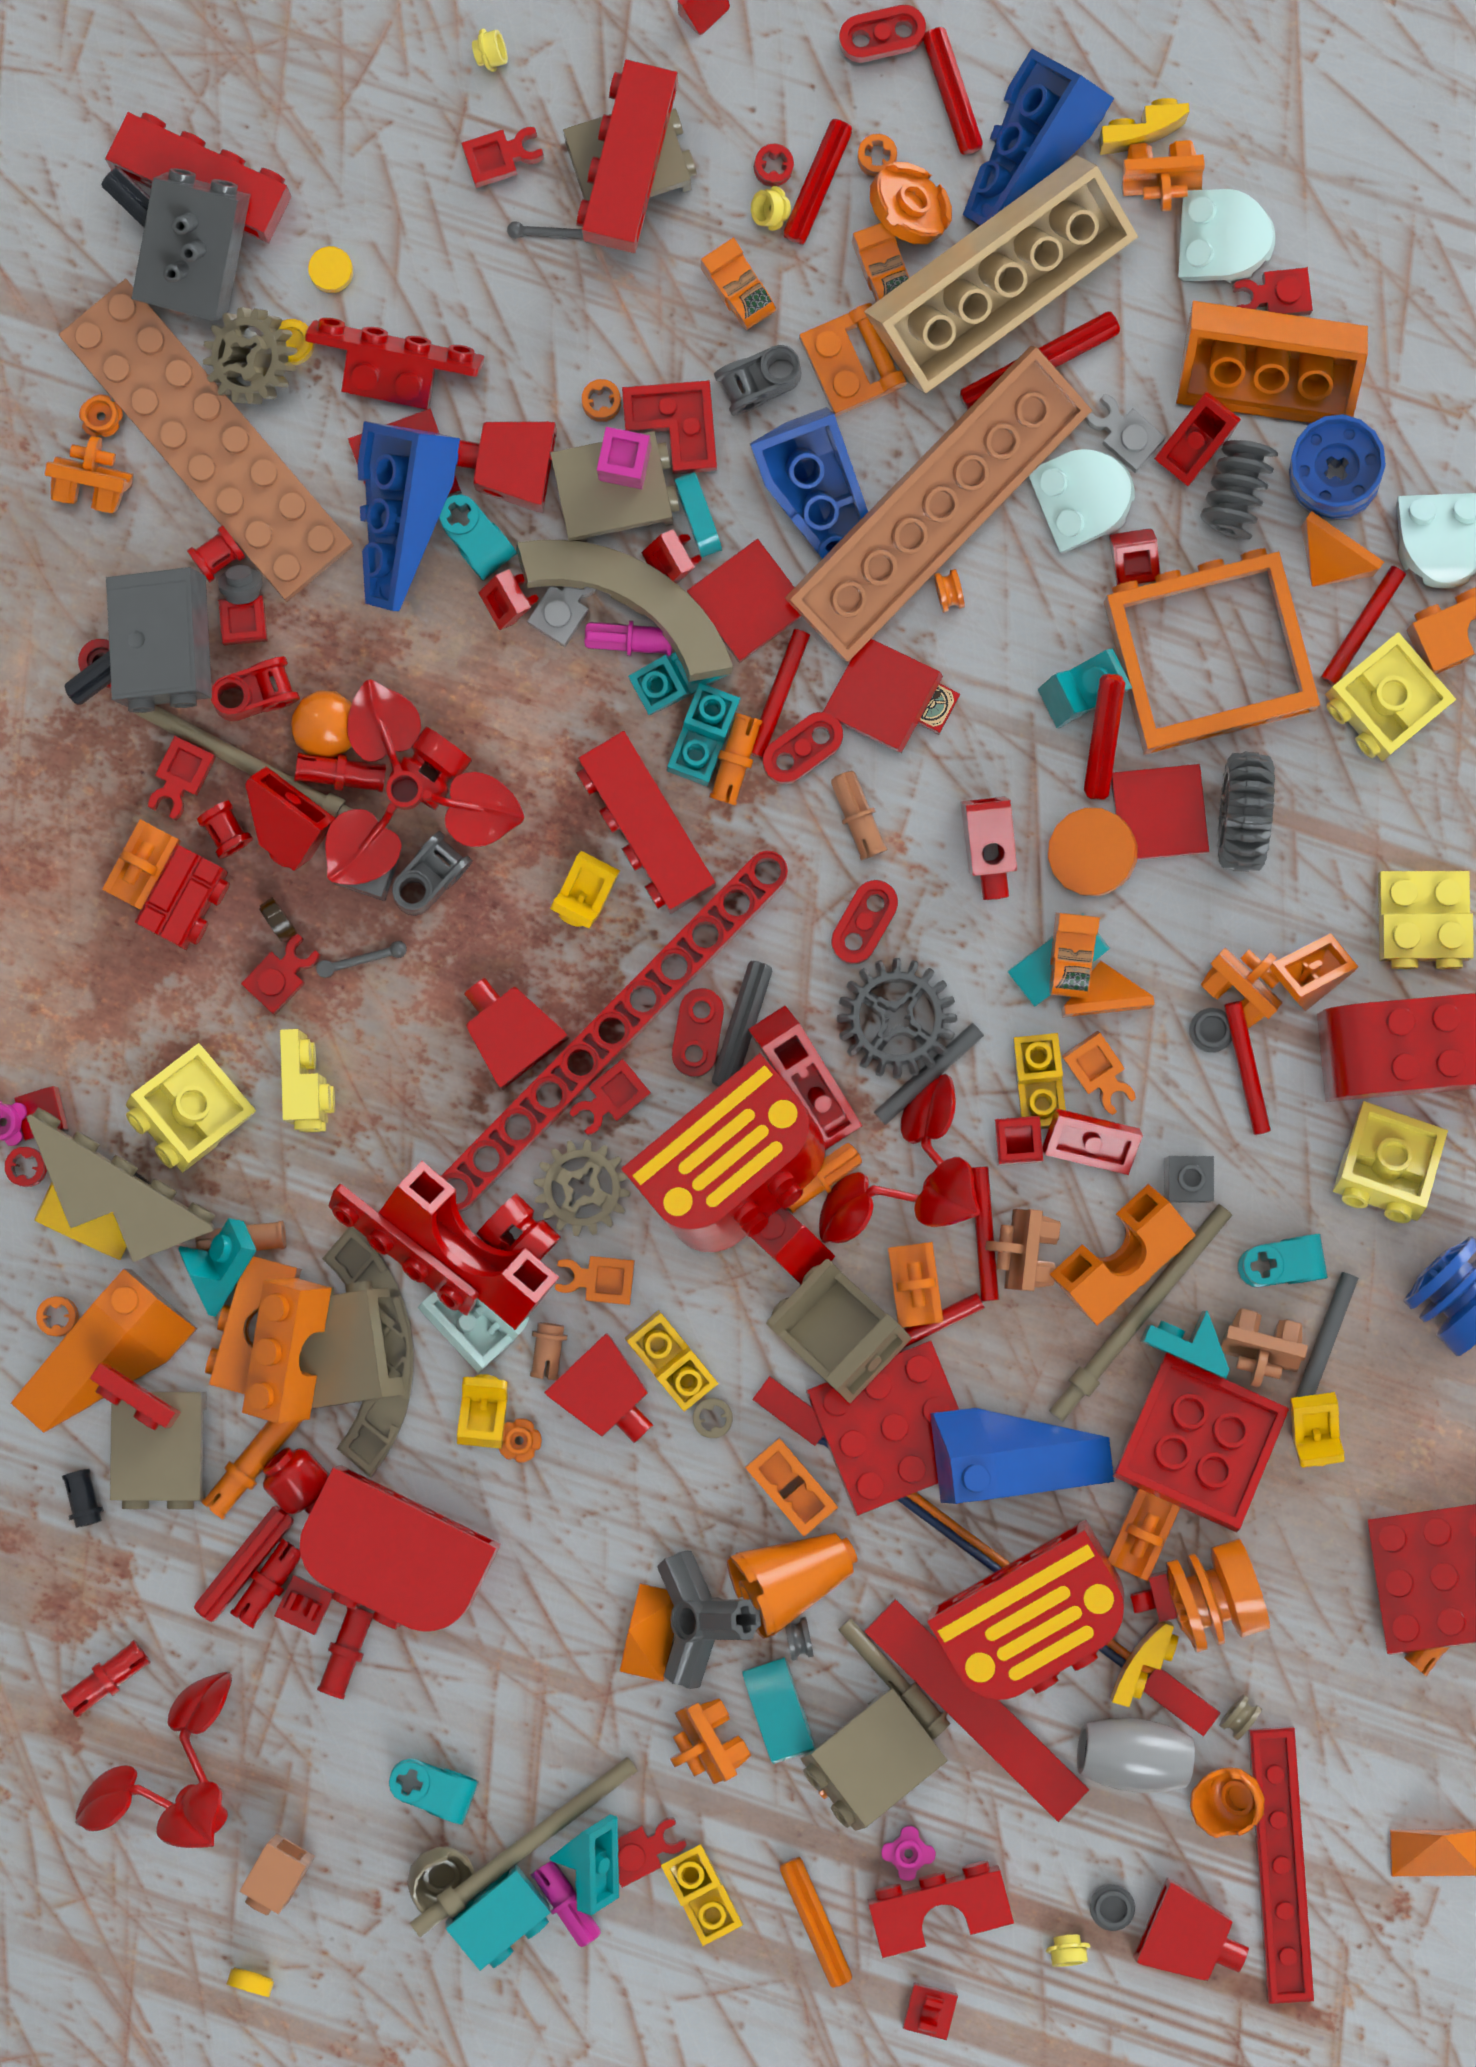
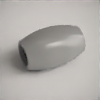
M1108 1718L1085 1723L1082 1726L1077 1748L1078 1773L1101 1785L1138 1793L1172 1791L1189 1785L1194 1768L1195 1746L1193 1738L1168 1725L1136 1718Z

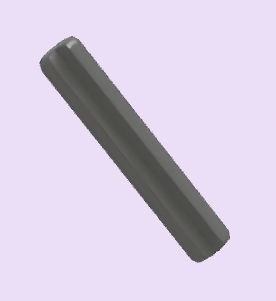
M750 961L748 963L712 1077V1083L717 1087L721 1086L743 1067L752 1038L748 1029L757 1022L772 975V968L768 964L759 961Z

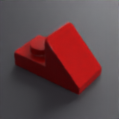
M1206 391L1154 459L1185 485L1189 486L1217 450L1231 437L1241 419Z
M782 1207L768 1218L769 1222L761 1232L751 1237L800 1285H802L803 1278L810 1269L821 1265L826 1259L832 1261L835 1258V1255L805 1225H802L787 1209Z

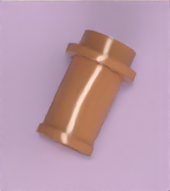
M539 1322L537 1331H532V1336L536 1337L532 1371H530L531 1377L543 1379L545 1362L547 1361L545 1377L548 1380H557L559 1378L558 1371L562 1341H566L568 1336L563 1334V1325Z

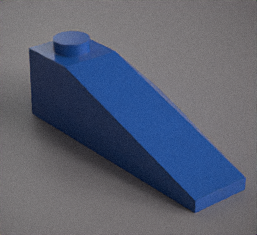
M1031 48L1008 86L1004 101L1009 104L1002 125H994L990 139L995 141L989 161L982 164L978 170L963 215L981 226L1061 167L1092 136L1098 124L1103 120L1114 97L1082 75Z
M825 407L785 422L750 443L764 486L822 559L868 513L835 414L829 408Z
M364 421L357 467L358 480L365 481L366 505L360 506V521L368 523L369 541L362 551L365 604L391 611H400L453 485L458 462L460 438Z
M979 1408L930 1413L941 1503L958 1504L1115 1482L1109 1437Z

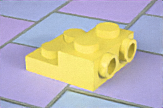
M1399 632L1325 694L1330 700L1326 706L1332 717L1340 724H1345L1348 721L1359 734L1355 741L1361 751L1370 758H1374L1377 755L1382 762L1456 700Z
M1380 871L1378 873L1379 961H1391V969H1417L1418 961H1436V969L1463 968V961H1469L1474 958L1473 913H1470V871Z
M299 1029L280 1030L283 1120L294 1125V1130H299V1132L326 1131V1123H328V1113H335L334 1086L327 1084L326 1078L318 1073L309 1074L308 1069H316L315 1043L310 1042V1039H307V1035Z
M199 1043L132 1093L126 1103V1107L130 1110L126 1113V1117L131 1126L140 1134L148 1131L158 1143L155 1147V1152L159 1159L169 1168H173L176 1165L182 1173L217 1147L222 1139L251 1118L256 1112L255 1108Z
M1363 1101L1357 1113L1349 1145L1342 1157L1333 1192L1341 1194L1342 1201L1348 1206L1366 1208L1369 1204L1384 1209V1215L1391 1221L1397 1223H1408L1411 1219L1418 1221L1428 1205L1448 1130Z

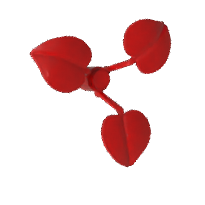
M368 679L363 683L350 707L347 724L348 737L356 754L365 761L375 762L388 755L394 772L386 785V792L390 803L379 822L371 812L364 809L345 811L333 820L325 841L327 878L331 882L343 885H357L371 882L388 873L399 859L402 844L398 835L385 827L397 809H413L420 804L422 799L449 807L445 814L446 829L457 842L469 847H483L492 844L524 821L523 810L514 794L499 780L484 773L466 772L456 776L450 786L451 799L424 790L417 775L409 771H402L396 752H404L411 749L419 737L421 719L416 707L405 696L382 686L372 679Z
M940 1075L926 1086L904 1108L900 1126L903 1138L911 1144L921 1141L923 1150L937 1165L935 1170L925 1179L922 1192L918 1195L876 1185L869 1187L868 1177L861 1172L845 1176L833 1186L822 1206L819 1234L823 1243L839 1244L858 1236L866 1228L872 1216L874 1204L871 1197L875 1195L915 1202L914 1211L917 1220L928 1227L948 1226L981 1214L976 1199L974 1175L970 1164L960 1157H953L943 1161L933 1149L931 1139H939L947 1133L954 1118L956 1105L953 1080L949 1075Z
M222 1672L194 1682L178 1695L168 1714V1726L173 1731H181L179 1739L197 1776L198 1784H190L184 1787L178 1793L175 1803L141 1785H134L137 1771L132 1766L114 1767L100 1775L89 1786L79 1803L75 1823L87 1831H100L109 1828L126 1813L131 1804L132 1795H141L166 1808L160 1816L156 1827L157 1836L164 1843L182 1848L213 1847L214 1834L225 1824L228 1811L221 1804L222 1791L216 1783L207 1780L191 1745L190 1735L191 1733L200 1734L206 1731L216 1720L226 1701L232 1682V1674L230 1672Z

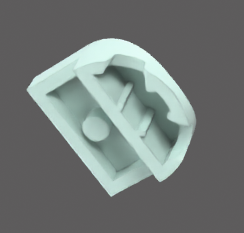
M1233 189L1188 190V196L1183 197L1178 274V277L1183 282L1226 280L1228 283L1234 284L1239 280L1251 279V274L1264 261L1268 262L1275 247V228L1270 216L1253 198Z
M1087 449L1070 451L1038 466L1029 475L1060 553L1071 551L1103 535L1109 536L1115 533L1126 522L1125 518L1130 510L1131 502L1135 499L1134 483L1127 468L1118 459L1100 451Z
M1476 493L1398 496L1396 502L1400 538L1398 555L1404 569L1408 570L1410 568L1415 574L1423 578L1425 585L1434 588H1455L1468 583L1470 577L1476 573Z
M435 1291L418 1306V1309L477 1373L482 1371L518 1337L529 1320V1317H527L514 1330L479 1299H477L473 1310L465 1316L459 1310L454 1311L446 1307L439 1300Z

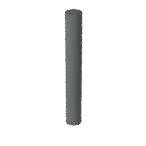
M971 1023L945 1047L947 1053L944 1056L937 1054L933 1058L935 1065L931 1069L924 1066L919 1070L917 1076L908 1080L876 1109L874 1114L884 1125L888 1124L926 1086L943 1074L975 1045L984 1034L974 1023Z
M1345 1272L1341 1273L1295 1397L1316 1394L1359 1279L1358 1277Z

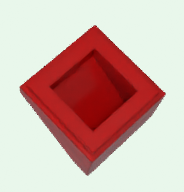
M728 0L677 1L679 16L699 35L704 34L730 8Z
M1153 529L1111 534L1109 540L1116 585L1130 581H1137L1138 584L1155 581L1154 577L1160 574L1157 538Z
M51 1086L14 1098L15 1103H22L26 1107L27 1116L34 1114L39 1107L61 1120L57 1127L63 1132L69 1130L58 1087ZM26 1117L22 1120L21 1124L24 1141L35 1139Z
M1040 1116L995 1119L997 1166L1040 1163L1044 1161Z

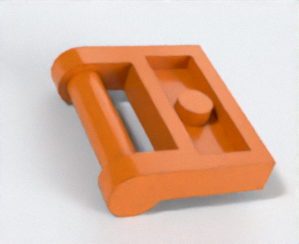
M872 303L858 306L845 315L799 334L802 346L835 417L890 394L907 384L902 370L897 371L889 351L864 313L866 309L872 306ZM856 327L859 328L881 377L879 381L872 384L869 383L847 334V331Z

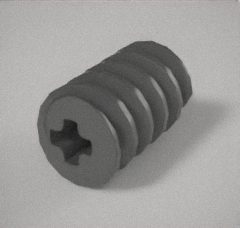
M1229 440L1224 442L1221 449L1227 457L1220 458L1216 464L1217 469L1222 474L1214 475L1211 480V484L1216 490L1210 491L1206 495L1205 500L1211 507L1204 508L1201 511L1200 517L1209 526L1225 535L1247 540L1252 538V534L1242 528L1243 523L1255 524L1258 518L1247 511L1248 507H1261L1263 501L1253 495V491L1268 489V484L1259 479L1258 475L1271 474L1274 470L1273 467L1263 461L1264 457H1277L1278 452L1269 446L1253 441Z

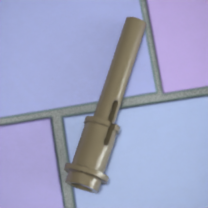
M852 1618L838 1629L886 1685L896 1691L932 1740L951 1724L945 1718L948 1713L945 1710L940 1712L920 1690L916 1682L910 1685Z

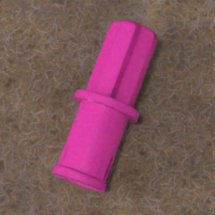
M629 620V625L589 622L585 628L584 642L585 647L588 649L627 651V656H631L632 652L671 655L672 652L671 645L663 636V631L659 627L634 625V621Z
M549 1861L530 1874L552 1905L551 1914H558L578 1946L584 1947L600 1936L601 1930L592 1916L577 1911V1892H575L557 1863Z

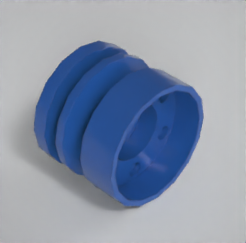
M1344 414L1324 416L1309 424L1296 440L1289 468L1290 489L1298 504L1309 513L1312 511L1329 521L1349 519L1363 512L1377 496L1386 466L1384 446L1376 431L1361 419ZM1329 464L1334 468H1339L1341 465L1345 468L1343 480L1337 476L1331 479L1326 477Z
M1473 1236L1468 1237L1452 1248H1448L1432 1261L1417 1277L1413 1288L1404 1298V1303L1410 1309L1416 1308L1428 1298L1431 1300L1419 1316L1423 1322L1435 1318L1440 1313L1447 1317L1436 1336L1456 1356H1461L1476 1345V1260L1471 1264L1468 1261L1476 1252V1239Z

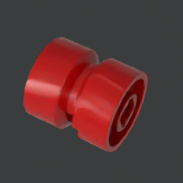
M426 726L412 745L413 756H403L399 763L402 771H409L418 776L424 790L445 798L450 792L447 784L449 780H453L456 776L463 774L472 762V759L446 738ZM424 763L438 772L432 781L419 772ZM424 799L421 801L435 811L439 807V804Z
M517 1193L508 1199L476 1233L486 1244L504 1251H517L526 1248L539 1260L561 1239V1236L546 1221H535L533 1219L534 1210ZM514 1226L523 1231L516 1240L509 1232Z

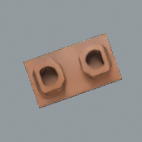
M1013 1209L1011 1226L1001 1225L999 1242L986 1241L985 1250L998 1252L996 1269L1006 1270L1004 1289L1034 1291L1035 1287L1054 1285L1055 1280L1050 1276V1273L1056 1269L1055 1263L1039 1261L1038 1253L1039 1243L1057 1244L1060 1236V1221L1043 1216V1211Z
M1241 1308L1237 1312L1232 1325H1229L1220 1343L1224 1354L1238 1357L1236 1369L1251 1372L1250 1385L1258 1388L1264 1376L1280 1379L1282 1369L1297 1372L1301 1361L1306 1358L1308 1345L1302 1344V1324L1290 1320H1279L1274 1337L1258 1333L1262 1315L1258 1314V1312Z

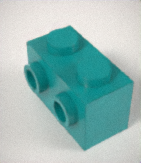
M516 1864L467 1902L465 1910L453 1919L449 1917L445 1921V1929L479 1971L488 1964L495 1968L513 1953L512 1944L523 1935L528 1939L532 1938L549 1923L546 1916L551 1913L550 1904Z

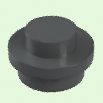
M246 565L232 566L218 579L219 591L232 604H246L254 601L260 595V588L263 585L261 573Z
M1206 1008L1193 1017L1189 1027V1034L1197 1048L1205 1052L1214 1053L1223 1050L1231 1043L1232 1038L1226 1012L1218 1008Z
M1106 1885L1099 1888L1092 1896L1090 1913L1099 1927L1108 1931H1118L1128 1926L1135 1914V1902L1125 1888L1119 1885Z

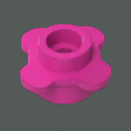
M0 1100V1120L2 1118L7 1120L5 1126L0 1124V1140L5 1141L8 1146H16L23 1139L20 1129L22 1120L27 1116V1109L22 1103L9 1105L2 1103Z
M913 1826L903 1827L900 1836L895 1838L892 1843L884 1844L881 1850L883 1859L894 1864L898 1869L899 1877L904 1881L915 1879L917 1871L924 1864H931L936 1856L935 1849L930 1845L924 1844L919 1838L917 1828ZM907 1849L913 1851V1855L910 1858L904 1855Z

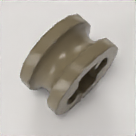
M708 1398L700 1402L693 1413V1424L696 1430L707 1438H719L725 1435L733 1422V1415L729 1405L717 1398ZM716 1405L724 1410L725 1413L720 1417H726V1422L722 1428L714 1426L709 1431L701 1425V1423L705 1422V1419H700V1414L704 1408L711 1411Z
M1244 1694L1235 1701L1219 1724L1224 1730L1226 1728L1232 1729V1736L1236 1740H1239L1250 1729L1262 1711V1708L1258 1705L1250 1706L1248 1704L1249 1698Z

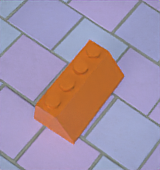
M1193 301L1185 337L1176 404L1195 406L1207 391L1232 412L1313 423L1324 416L1344 414L1354 417L1368 356V326Z

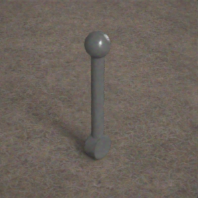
M517 221L511 222L507 227L508 235L514 239L520 238L522 235L583 239L582 229L523 226Z
M395 941L389 948L331 963L330 961L322 960L317 964L316 971L320 977L329 978L335 971L389 956L402 958L407 952V947L402 941Z

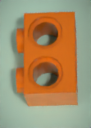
M780 1437L745 1466L747 1471L804 1537L838 1508V1505Z

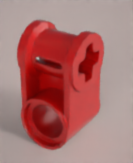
M281 656L264 660L250 668L217 679L212 686L211 702L218 715L228 721H240L263 712H270L290 706L299 701V694L292 690L285 670L288 664L286 657ZM271 676H273L278 688L277 692H275L270 680ZM231 688L239 689L244 693L243 701L239 706L229 709L220 704V698L224 691Z

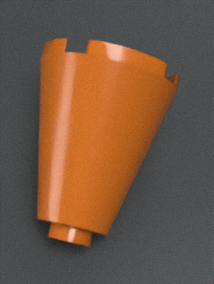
M836 1533L737 1552L729 1557L727 1567L737 1598L743 1597V1599L751 1600L753 1606L760 1610L761 1626L757 1628L756 1632L765 1639L777 1634L854 1573L853 1564L858 1560L849 1539H840Z

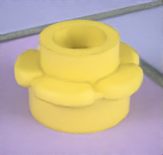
M484 28L480 29L478 39L472 41L474 58L478 66L485 65L488 70L495 72L497 66L507 64L508 60L503 37L497 29L489 32Z
M777 186L771 187V190L758 191L751 202V215L754 222L760 226H768V229L771 231L780 229L791 212L790 201L785 196V192Z
M1073 1934L1054 1937V1946L1046 1949V1953L1051 1954L1052 1967H1066L1087 1963V1949L1091 1947L1089 1943H1081L1080 1935Z

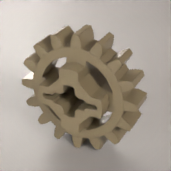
M240 307L237 309V315L224 313L222 317L225 326L212 325L210 329L216 338L214 341H204L203 345L207 349L212 350V355L203 359L204 365L213 366L214 369L207 377L208 381L221 383L217 393L222 396H231V400L234 403L246 404L248 402V404L260 405L263 398L276 399L275 386L284 388L289 386L287 379L284 377L285 371L292 372L296 370V366L288 362V356L297 353V348L286 345V341L293 335L292 332L279 329L282 319L276 316H268L267 310L254 308L252 311V309ZM256 327L264 334L257 336L256 332L249 331L248 328ZM241 376L244 381H250L251 385L246 386L236 378Z
M586 1139L583 1148L577 1150L571 1140L567 1141V1153L562 1155L555 1148L551 1150L552 1157L555 1159L552 1165L540 1162L539 1166L546 1172L545 1178L534 1179L533 1184L544 1188V1193L537 1196L535 1202L548 1204L549 1208L545 1210L542 1216L546 1220L556 1215L559 1218L556 1225L557 1230L562 1231L567 1224H571L573 1236L579 1237L582 1226H588L591 1234L597 1235V1223L602 1221L611 1228L614 1224L609 1215L613 1211L624 1214L626 1211L618 1204L619 1198H626L631 1195L630 1191L620 1186L621 1182L629 1178L624 1172L617 1173L616 1168L622 1162L619 1156L610 1161L605 1158L608 1153V1146L603 1145L597 1152L592 1151L591 1140ZM573 1159H589L582 1169L570 1172L562 1167ZM604 1167L611 1177L612 1195L603 1191L600 1185L599 1176ZM594 1169L589 1186L594 1190L592 1196L583 1195L571 1207L575 1195V1190L570 1186L571 1182L574 1179L582 1181ZM553 1181L563 1186L566 1199L561 1209L553 1197ZM595 1204L603 1209L594 1216L576 1218L582 1207Z

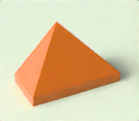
M1312 511L1301 525L1312 587L1373 577L1384 563L1383 560Z
M1330 933L1273 962L1269 969L1295 1001L1307 1011L1355 972L1359 966Z
M1100 960L1091 972L1087 998L1071 997L1061 1010L1062 1018L1149 1009L1155 1004L1153 995Z
M640 1583L619 1672L663 1682L674 1637L671 1627V1613L674 1605L667 1589Z
M1476 1829L1390 1830L1391 1876H1476Z

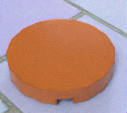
M893 162L876 175L870 185V202L875 215L883 226L896 237L912 244H929L937 240L948 228L952 221V206L947 192L942 185L939 184L936 187L929 180L932 175L928 171L909 162Z
M1083 808L1068 814L1056 825L1049 840L1048 860L1054 876L1065 888L1083 896H1103L1116 890L1130 878L1137 863L1138 845L1131 828L1120 816L1103 808Z

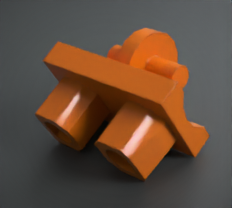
M1191 140L1175 141L1169 145V157L1153 158L1152 146L1147 143L1131 144L1123 166V196L1143 195V200L1159 199L1161 211H1171L1172 198L1187 197L1188 190H1202V175L1205 168L1204 155L1196 154Z
M91 436L87 447L72 444L70 457L84 460L83 462L57 456L53 462L48 461L46 463L45 476L52 477L51 500L70 504L76 503L80 484L94 487L91 508L106 513H114L118 510L123 492L132 487L134 474L98 466L103 464L113 467L116 459V454L102 451V438Z
M140 819L102 890L141 910L176 844L179 845L181 841Z
M1225 947L1210 963L1213 967L1205 976L1201 986L1218 1000L1233 985L1245 997L1242 1000L1247 1027L1250 1028L1264 1016L1269 1019L1283 1003L1258 979L1260 977L1271 989L1280 982L1269 969L1277 958L1270 952L1261 961L1248 949L1240 959L1252 970L1250 971Z
M933 1242L888 1248L898 1324L903 1328L943 1322Z
M1138 1488L1108 1555L1111 1565L1148 1581L1181 1507Z
M716 1699L703 1704L695 1703L675 1712L684 1731L673 1736L680 1750L679 1753L670 1758L673 1766L677 1767L686 1762L694 1777L706 1770L713 1784L723 1780L725 1782L738 1775L735 1769L742 1765L751 1756V1753L739 1735L721 1744L713 1729L730 1720L729 1713L720 1699Z

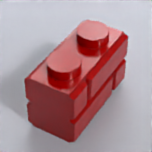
M176 844L135 923L184 950H187L190 942L197 945L208 927L209 922L203 918L211 903L218 906L229 888L230 882L224 880L228 872L213 862Z

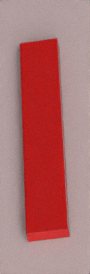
M896 1599L864 1630L1057 1822L1090 1790L999 1700L982 1697L970 1690L960 1679L939 1641Z
M1295 1728L1249 1729L1251 1776L1257 1780L1265 1798L1264 1815L1259 1823L1255 1825L1267 2002L1269 2004L1314 2001Z

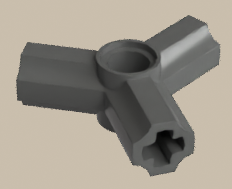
M681 1551L665 1558L657 1566L674 1605L671 1613V1627L676 1636L664 1677L672 1684L694 1689L701 1686L714 1641L753 1639L755 1631L761 1626L760 1610L753 1606L751 1600L712 1598L692 1551Z

